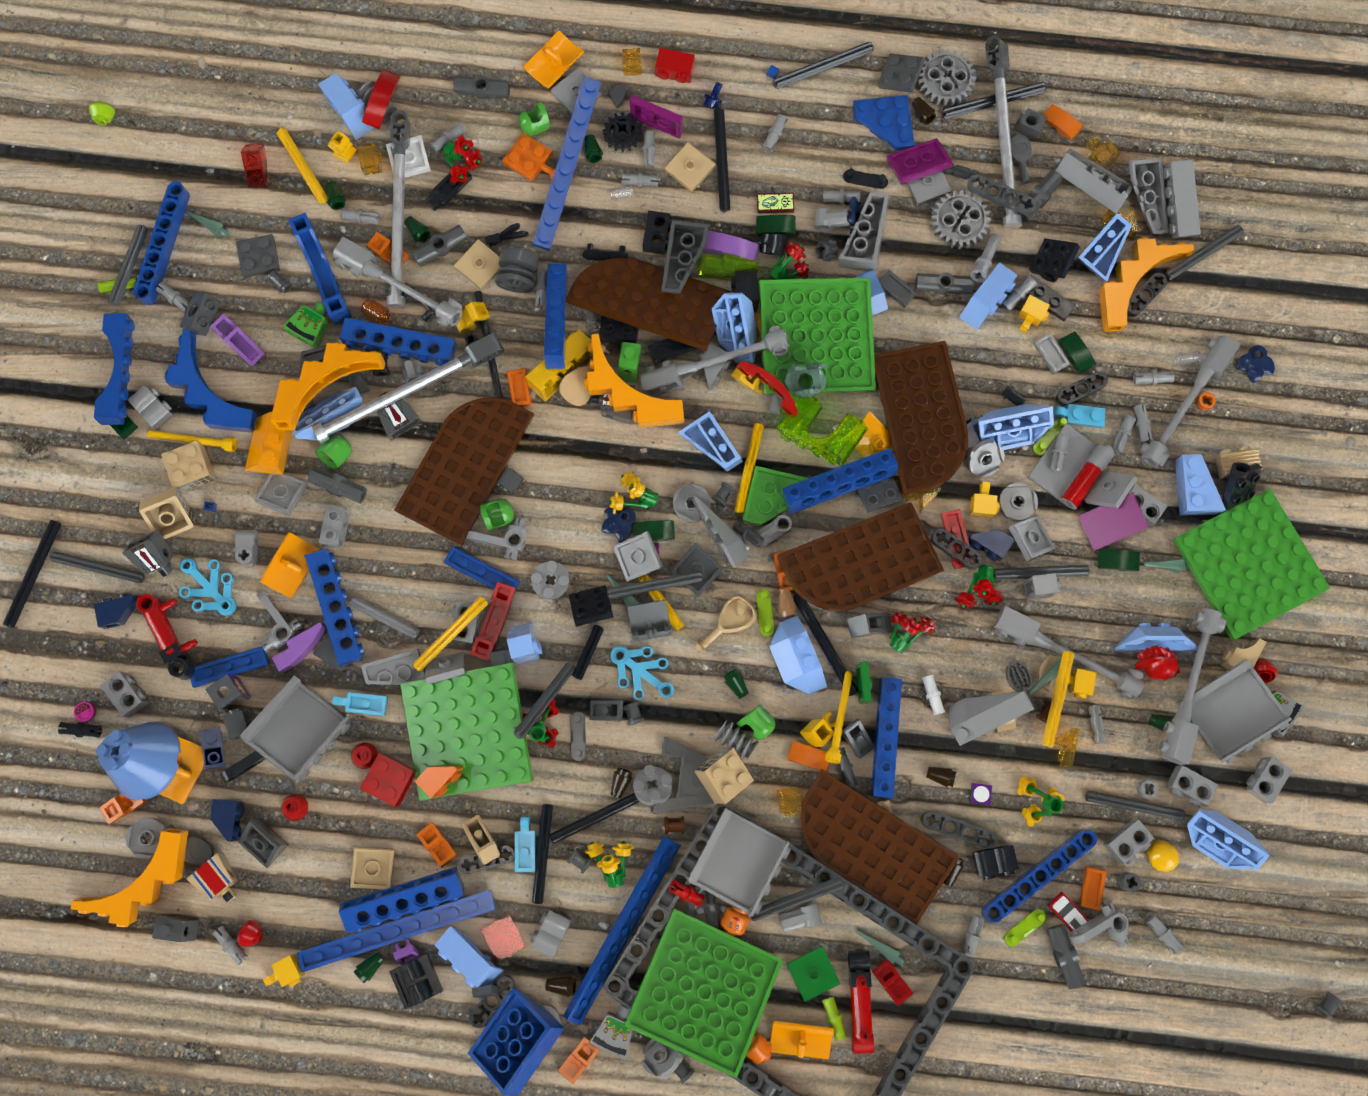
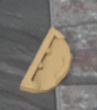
M1051 656L1040 664L1037 673L1038 681L1047 673L1058 658L1061 659L1062 656ZM1057 677L1043 685L1042 688L1050 692Z

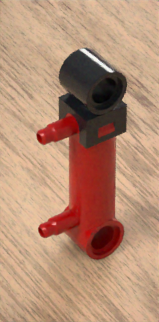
M150 594L141 595L136 601L137 609L142 612L161 650L159 654L164 664L168 665V672L170 675L181 680L190 679L194 674L195 668L191 662L186 660L190 658L187 651L197 645L198 642L196 639H193L181 645L164 612L177 604V600L173 598L162 603L160 599ZM152 601L151 607L147 609V605ZM184 665L183 671L179 673V668Z
M869 950L848 951L853 1054L874 1053V1036L872 1031Z

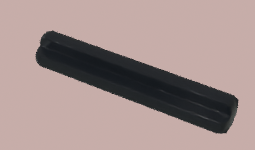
M599 625L593 626L572 674L574 678L583 679L604 631L603 627Z

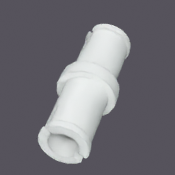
M929 675L921 678L927 693L926 699H929L933 716L945 713L940 698L941 692L937 689L934 676Z

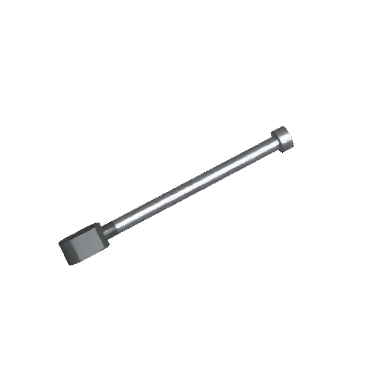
M991 36L985 43L987 66L994 74L1003 185L1015 190L1005 73L1010 67L1007 43L998 36ZM1008 194L1005 196V200L1012 203L1015 201V197ZM1006 208V216L1003 217V228L1007 230L1020 228L1022 226L1021 215Z
M396 110L391 114L390 138L394 144L391 277L402 282L405 150L410 145V121L404 111ZM404 119L403 123L397 124L398 120ZM391 285V295L387 296L386 306L392 309L405 308L406 298L402 296V291Z
M495 333L489 334L465 347V354L323 426L321 423L312 426V429L322 444L330 440L329 435L469 364L477 367L494 359L505 351Z

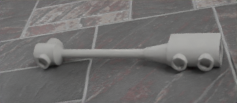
M342 237L333 251V258L335 259L334 263L340 268L344 269L345 266H348L350 268L348 271L356 277L362 274L363 276L373 277L389 283L436 310L437 322L445 328L448 324L455 326L459 323L463 307L456 300L450 298L448 302L442 301L439 304L405 285L376 265L378 260L372 252L345 237Z
M773 326L769 329L770 333L765 334L764 341L699 362L673 364V361L668 360L664 361L662 367L658 369L654 366L646 367L644 369L645 373L640 374L643 392L650 397H655L683 388L682 379L697 372L699 369L765 348L773 352L775 356L784 355L788 352L787 347H790L784 328L781 329L780 326Z
M1219 336L1217 339L1212 338L1207 347L1210 351L1208 354L1203 353L1198 360V363L1201 365L1199 366L1194 386L1158 441L1152 440L1150 444L1145 442L1141 448V459L1145 463L1153 467H1158V465L1164 466L1170 456L1165 445L1199 391L1211 378L1217 381L1220 379L1241 343L1227 336Z
M1007 606L1001 608L993 627L997 629L996 634L1000 637L1007 638L1009 635L1015 638L1013 641L1015 644L1022 647L1025 644H1031L1051 649L1061 655L1063 651L1073 652L1053 642L1052 639L1038 631L1041 625L1040 622ZM1073 652L1074 661L1117 681V688L1122 690L1121 696L1132 699V696L1138 697L1145 684L1143 673L1135 669H1129L1128 672L1126 671L1120 675Z
M1204 608L1201 612L1197 611L1194 616V622L1198 623L1197 629L1202 633L1184 701L1181 703L1172 721L1166 722L1164 732L1168 733L1166 741L1162 740L1158 748L1160 752H1163V759L1179 765L1190 763L1199 729L1198 725L1191 723V703L1209 637L1217 632L1221 633L1226 625V619L1221 617L1222 613L1213 609Z

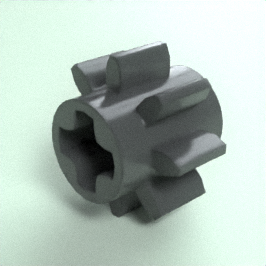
M824 238L823 241H818L816 246L818 259L830 262L831 258H836L839 250L836 244L837 241H833L831 238Z

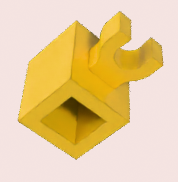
M1029 295L1017 316L1024 320L1019 330L1026 333L1031 324L1038 326L1041 321L1045 322L1050 313L1047 311L1050 305Z
M737 368L731 374V377L744 387L752 389L758 394L763 392L759 389V384L762 383L764 385V383L756 375L749 380Z
M982 482L979 488L980 494L974 493L971 497L969 516L993 518L996 513H999L1000 502H997V496L989 495L990 482Z
M1082 669L1072 670L1068 685H1070L1069 693L1074 694V697L1078 699H1086V697L1093 696L1097 672Z
M830 711L826 712L822 719H812L800 732L811 747H823L833 736L834 731L831 727H835L836 720H833L831 723L828 719L832 715Z
M294 953L272 964L271 966L275 973L264 978L263 981L266 987L279 980L282 987L289 985L291 988L301 982L300 978L305 973L301 972L298 958Z

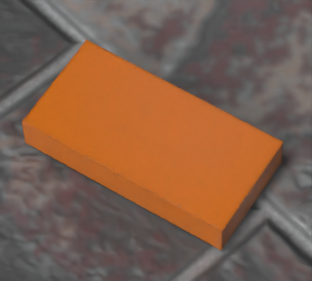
M525 368L507 371L511 400L521 407L532 405L529 386L525 378L527 375Z
M1085 866L1079 906L1100 911L1107 871Z

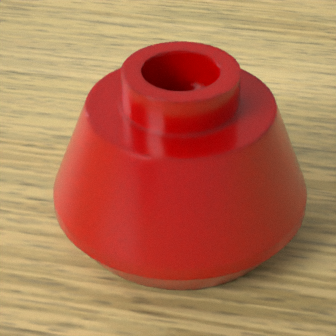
M1259 658L1253 667L1264 683L1273 681L1278 675L1277 668L1270 660L1265 658Z
M363 742L357 744L351 752L352 763L359 769L371 768L378 755L377 749L371 743Z
M300 794L288 795L281 804L283 816L290 821L302 819L308 811V802Z
M253 919L246 921L238 934V944L253 947L255 944L258 945L264 935L262 928Z

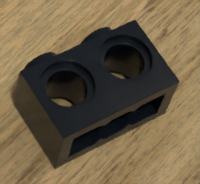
M648 210L643 239V252L665 255L669 243L668 232H670L672 223L670 213ZM658 222H662L664 225L658 227L655 224ZM656 239L662 241V242L659 243V244H654V243H653V241L656 240Z

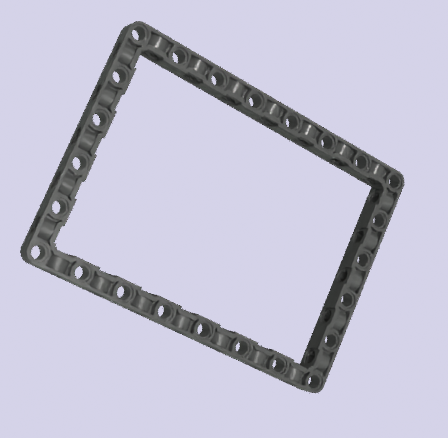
M728 803L716 804L608 976L604 985L605 992L628 1009L631 1008L639 987L631 983L630 979L680 900L679 896L669 892V886L675 889L670 883L674 881L676 876L682 875L686 879L684 885H690V882L687 880L702 853L696 850V843L700 840L708 842L720 819L717 815L719 807L724 806L766 831L776 835L775 833ZM789 844L788 847L795 852V859L787 861L782 858V863L816 885L821 884L819 875L822 872L828 873L829 880L840 877L844 884L843 888L830 894L946 968L872 1096H901L973 973V963L966 956L792 844ZM856 894H861L863 897V902L860 905H855L853 902ZM656 910H661L664 913V918L660 921L653 918V912ZM891 916L897 918V924L894 927H889L888 919ZM925 939L931 940L932 944L929 949H924L922 946ZM634 945L641 946V955H634L631 952V948ZM965 961V970L959 972L957 969L958 963ZM613 980L620 983V989L617 991L612 990L609 986V983ZM939 997H945L946 999L942 1007H938L936 1003ZM923 1032L925 1039L922 1042H916V1035ZM746 1058L738 1077H732L759 1096H802ZM897 1069H904V1075L901 1078H895L894 1074ZM755 1072L758 1077L755 1081H748L746 1078L747 1074Z

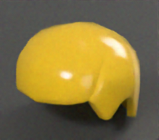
M1158 839L1151 842V846L1147 849L1150 865L1158 872L1167 873L1174 870L1179 863V853L1175 846L1166 840Z

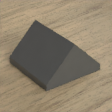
M251 819L238 842L266 868L270 867L289 845L261 819Z

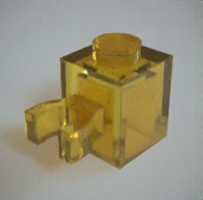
M1095 135L1085 145L1092 151L1088 159L1105 169L1116 162L1121 154L1118 147L1112 144L1110 140L1101 145Z

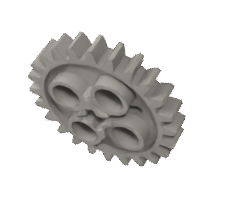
M940 49L938 55L936 52H933L931 57L927 55L918 77L917 86H922L920 93L926 92L924 98L931 97L930 103L936 100L937 106L940 102H943L944 107H946L947 103L953 106L955 101L960 104L962 99L966 101L968 95H971L977 78L974 76L976 70L972 69L973 63L967 64L969 58L962 59L963 53L957 56L956 50L953 54H950L949 49H947L946 53H943L942 49Z
M954 190L952 196L946 193L945 199L940 197L939 203H935V209L931 212L933 216L930 221L934 222L931 228H937L934 235L940 234L938 240L945 239L944 245L950 242L951 248L957 244L959 249H961L962 245H965L966 249H968L970 243L975 246L977 241L981 242L988 233L986 230H989V223L991 221V218L988 217L990 211H985L988 205H981L983 199L977 201L976 194L971 197L970 191H968L964 195L963 190L960 191L959 195ZM954 206H959L961 210L955 209ZM966 207H969L970 209L966 213L964 219L960 222L956 231L952 232V229L955 227L957 221L962 216ZM969 215H975L977 219H972ZM944 220H949L952 224L948 225ZM964 229L968 234H963L960 230Z

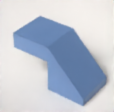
M872 269L856 275V278H870L872 315L888 310L885 293L875 271Z

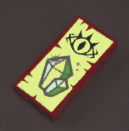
M794 193L757 194V213H794Z

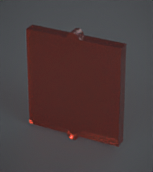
M511 915L499 921L495 920L493 924L481 930L495 962L507 956L512 957L513 953L526 947Z

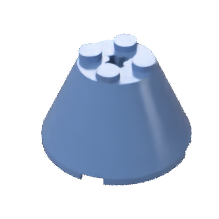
M146 722L122 730H113L96 749V755L102 768L117 790L123 796L133 800H147L161 793L173 780L179 766L177 764L178 753H181L180 742L176 733L169 726L160 722Z

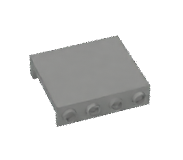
M1248 659L1241 661L1195 690L1191 703L1192 722L1199 726V732L1222 763L1225 761L1227 763L1232 762L1237 758L1236 754L1253 749L1255 747L1254 743L1259 740L1262 742L1272 737V732L1277 729L1281 731L1290 725L1288 722L1292 720ZM1184 698L1178 701L1180 705L1184 701Z
M294 675L241 733L240 737L252 749L294 782L298 783L300 780L303 781L310 773L309 769L313 765L320 763L324 757L323 753L327 749L330 750L334 747L337 737L347 732L350 727L349 717H344L304 686L300 679Z
M725 808L687 881L753 917L754 913L758 914L762 908L763 903L760 901L763 895L767 896L772 888L770 882L773 876L777 877L782 868L779 865L782 858L786 859L789 855L791 848L788 846L790 843Z

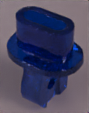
M716 82L711 95H704L706 98L704 106L715 110L719 103L722 104V100L718 96L723 84Z

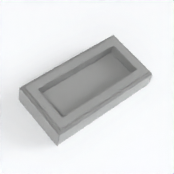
M1051 333L1033 343L1053 375L1070 365Z

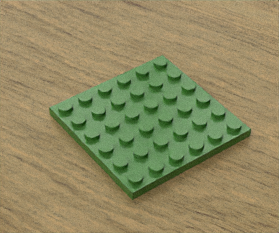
M870 278L758 281L761 341H764L765 334L770 333L769 329L771 327L780 326L781 329H785L790 347H787L788 352L781 356L773 355V352L766 348L762 349L764 370L777 378L788 390L784 380L788 370L792 368V364L800 363L804 366L813 362L818 364L825 363L828 365V368L821 370L826 376V386L820 393L876 390ZM806 373L801 374L798 377L799 386L805 389L809 388L812 385L811 376ZM764 383V395L776 394Z
M1271 488L1172 539L1183 559L1185 558L1186 564L1213 610L1222 613L1221 617L1226 619L1224 629L1232 641L1330 589V586Z
M514 663L465 671V675L427 684L425 679L401 684L416 779L430 766L462 765L464 769L460 772V778L447 786L448 791L442 797L534 781L526 736L523 739H518L513 734L514 730L523 720ZM417 785L419 801L433 799Z
M673 909L623 1026L737 1078L783 959Z

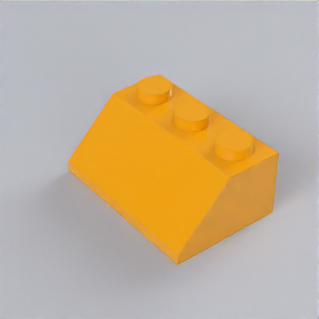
M272 412L256 418L245 471L283 475L292 430L276 429L270 420Z

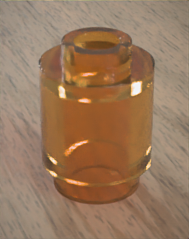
M366 300L361 307V312L364 313V316L377 324L382 325L390 318L389 309L374 300Z

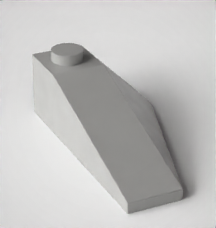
M1162 158L1129 161L1131 182L1151 235L1168 233Z
M698 497L692 498L726 565L734 567L750 556L748 553L750 548L747 542H742L741 538Z
M1025 691L964 698L948 706L950 729L961 746L1033 710L1034 707Z

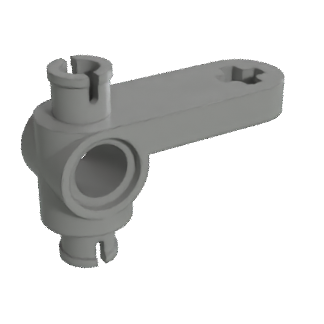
M515 517L514 524L509 525L508 532L504 538L468 531L466 539L505 549L507 551L504 558L509 560L511 558L513 561H516L518 552H522L526 544L525 539L528 530L524 527L527 520L524 518L520 520L519 517ZM513 537H519L520 541L518 544H510Z
M262 591L257 594V597L277 623L266 634L267 639L260 642L265 652L268 653L274 647L278 650L282 646L287 645L286 641L295 637V633L303 627L296 618L287 623L266 593ZM282 630H287V636L280 639L278 637L279 633Z
M1112 901L1100 904L1103 913L1069 933V938L1074 945L1082 944L1104 930L1108 932L1111 940H1116L1118 947L1127 946L1126 943H1130L1127 937L1129 934L1128 919L1118 908H1114Z

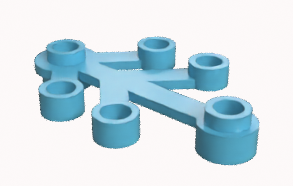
M190 558L182 560L180 563L181 571L191 574L204 589H191L183 586L179 590V595L185 599L190 597H213L216 601L204 603L201 600H195L192 603V609L197 612L218 610L224 616L233 614L237 607L236 601L231 598L234 576L230 573L222 574L221 582L224 583L222 596L218 592L219 570L221 569L219 561L212 559L208 562V568L211 570L209 582L197 570L198 564L196 561ZM189 562L190 567L185 569V564ZM217 562V567L213 569L212 564ZM226 576H230V580L228 582H225ZM188 589V594L184 596V590ZM198 603H201L200 609L196 608ZM225 603L229 604V607L227 609L223 608V605Z
M616 646L611 650L610 658L613 663L617 664L618 686L625 689L629 686L625 665L632 669L633 697L636 700L640 701L645 697V693L642 690L641 677L657 688L662 698H670L673 695L674 688L670 683H662L646 671L647 669L654 668L666 669L668 667V660L662 657L654 661L636 663L631 658L638 656L650 658L653 655V650L650 646L634 650H628L624 646ZM647 648L651 650L649 655L643 653ZM622 652L624 657L618 659L616 657L617 653ZM661 660L666 661L665 667L659 666ZM622 679L627 680L626 686L620 685ZM668 687L670 689L669 694H664L662 692L663 688ZM637 691H641L643 693L641 698H637L635 696V693Z

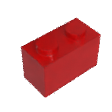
M659 48L655 65V76L663 80L671 79L679 83H691L695 65V54Z

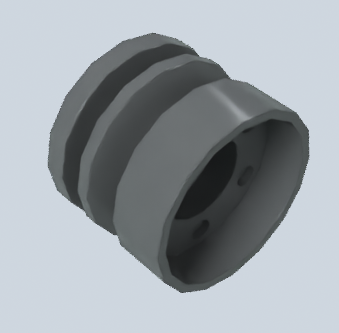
M502 249L499 257V266L501 268L497 270L496 285L511 292H532L536 280L534 274L538 269V256L523 249Z

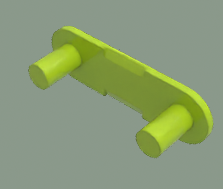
M1056 418L1054 420V425L1048 428L1044 435L1034 444L1033 451L1035 454L1041 456L1045 453L1062 427L1067 423L1066 418Z
M761 589L756 594L760 633L765 637H770L774 633L771 595L769 591Z
M1041 909L1032 911L1005 934V943L1009 946H1016L1046 921V913Z

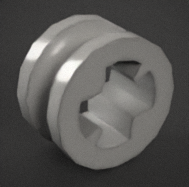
M1151 780L1142 781L1138 785V793L1143 798H1153L1158 793V786ZM1145 785H1151V794L1144 792L1146 790Z

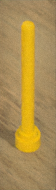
M153 430L147 431L149 438L187 443L199 441L203 445L221 447L227 452H235L237 448L236 437L227 436L223 439Z
M851 671L845 672L832 745L825 755V761L839 764L841 762L842 755L840 754L839 746L853 676Z

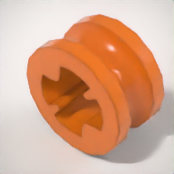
M1209 392L1202 393L1196 399V405L1202 411L1211 409L1216 403L1215 396ZM1206 399L1209 400V403H1208V404H1203V402H1202L1203 400H1206Z

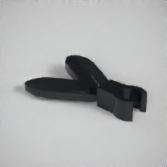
M515 223L504 229L500 234L496 233L486 236L485 240L486 244L492 247L503 242V240L522 238L529 233L527 231L515 232L520 228V223Z

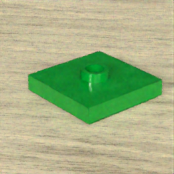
M868 661L860 662L856 666L860 704L871 702L870 689H872V679L869 677Z
M823 946L786 963L804 1002L841 984Z

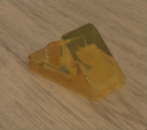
M640 48L622 49L624 75H641Z
M1131 207L1123 218L1132 225L1127 238L1133 240L1140 229L1134 208ZM1108 209L1100 222L1106 225L1116 213Z
M941 486L929 491L903 496L902 489L900 493L905 501H916L919 498V510L921 513L941 491Z
M1072 728L1055 738L1054 745L1063 747V750L1061 749L1058 755L1059 766L1071 768L1073 766L1080 732L1079 728Z

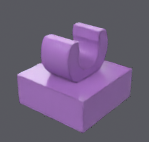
M405 939L406 947L402 949L398 943L395 944L397 951L393 955L400 965L420 957L418 949L412 945L409 939Z

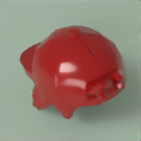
M1155 645L1151 649L1146 648L1137 653L1136 657L1140 661L1135 664V669L1144 670L1151 679L1166 681L1180 673L1178 659L1168 647L1162 648Z

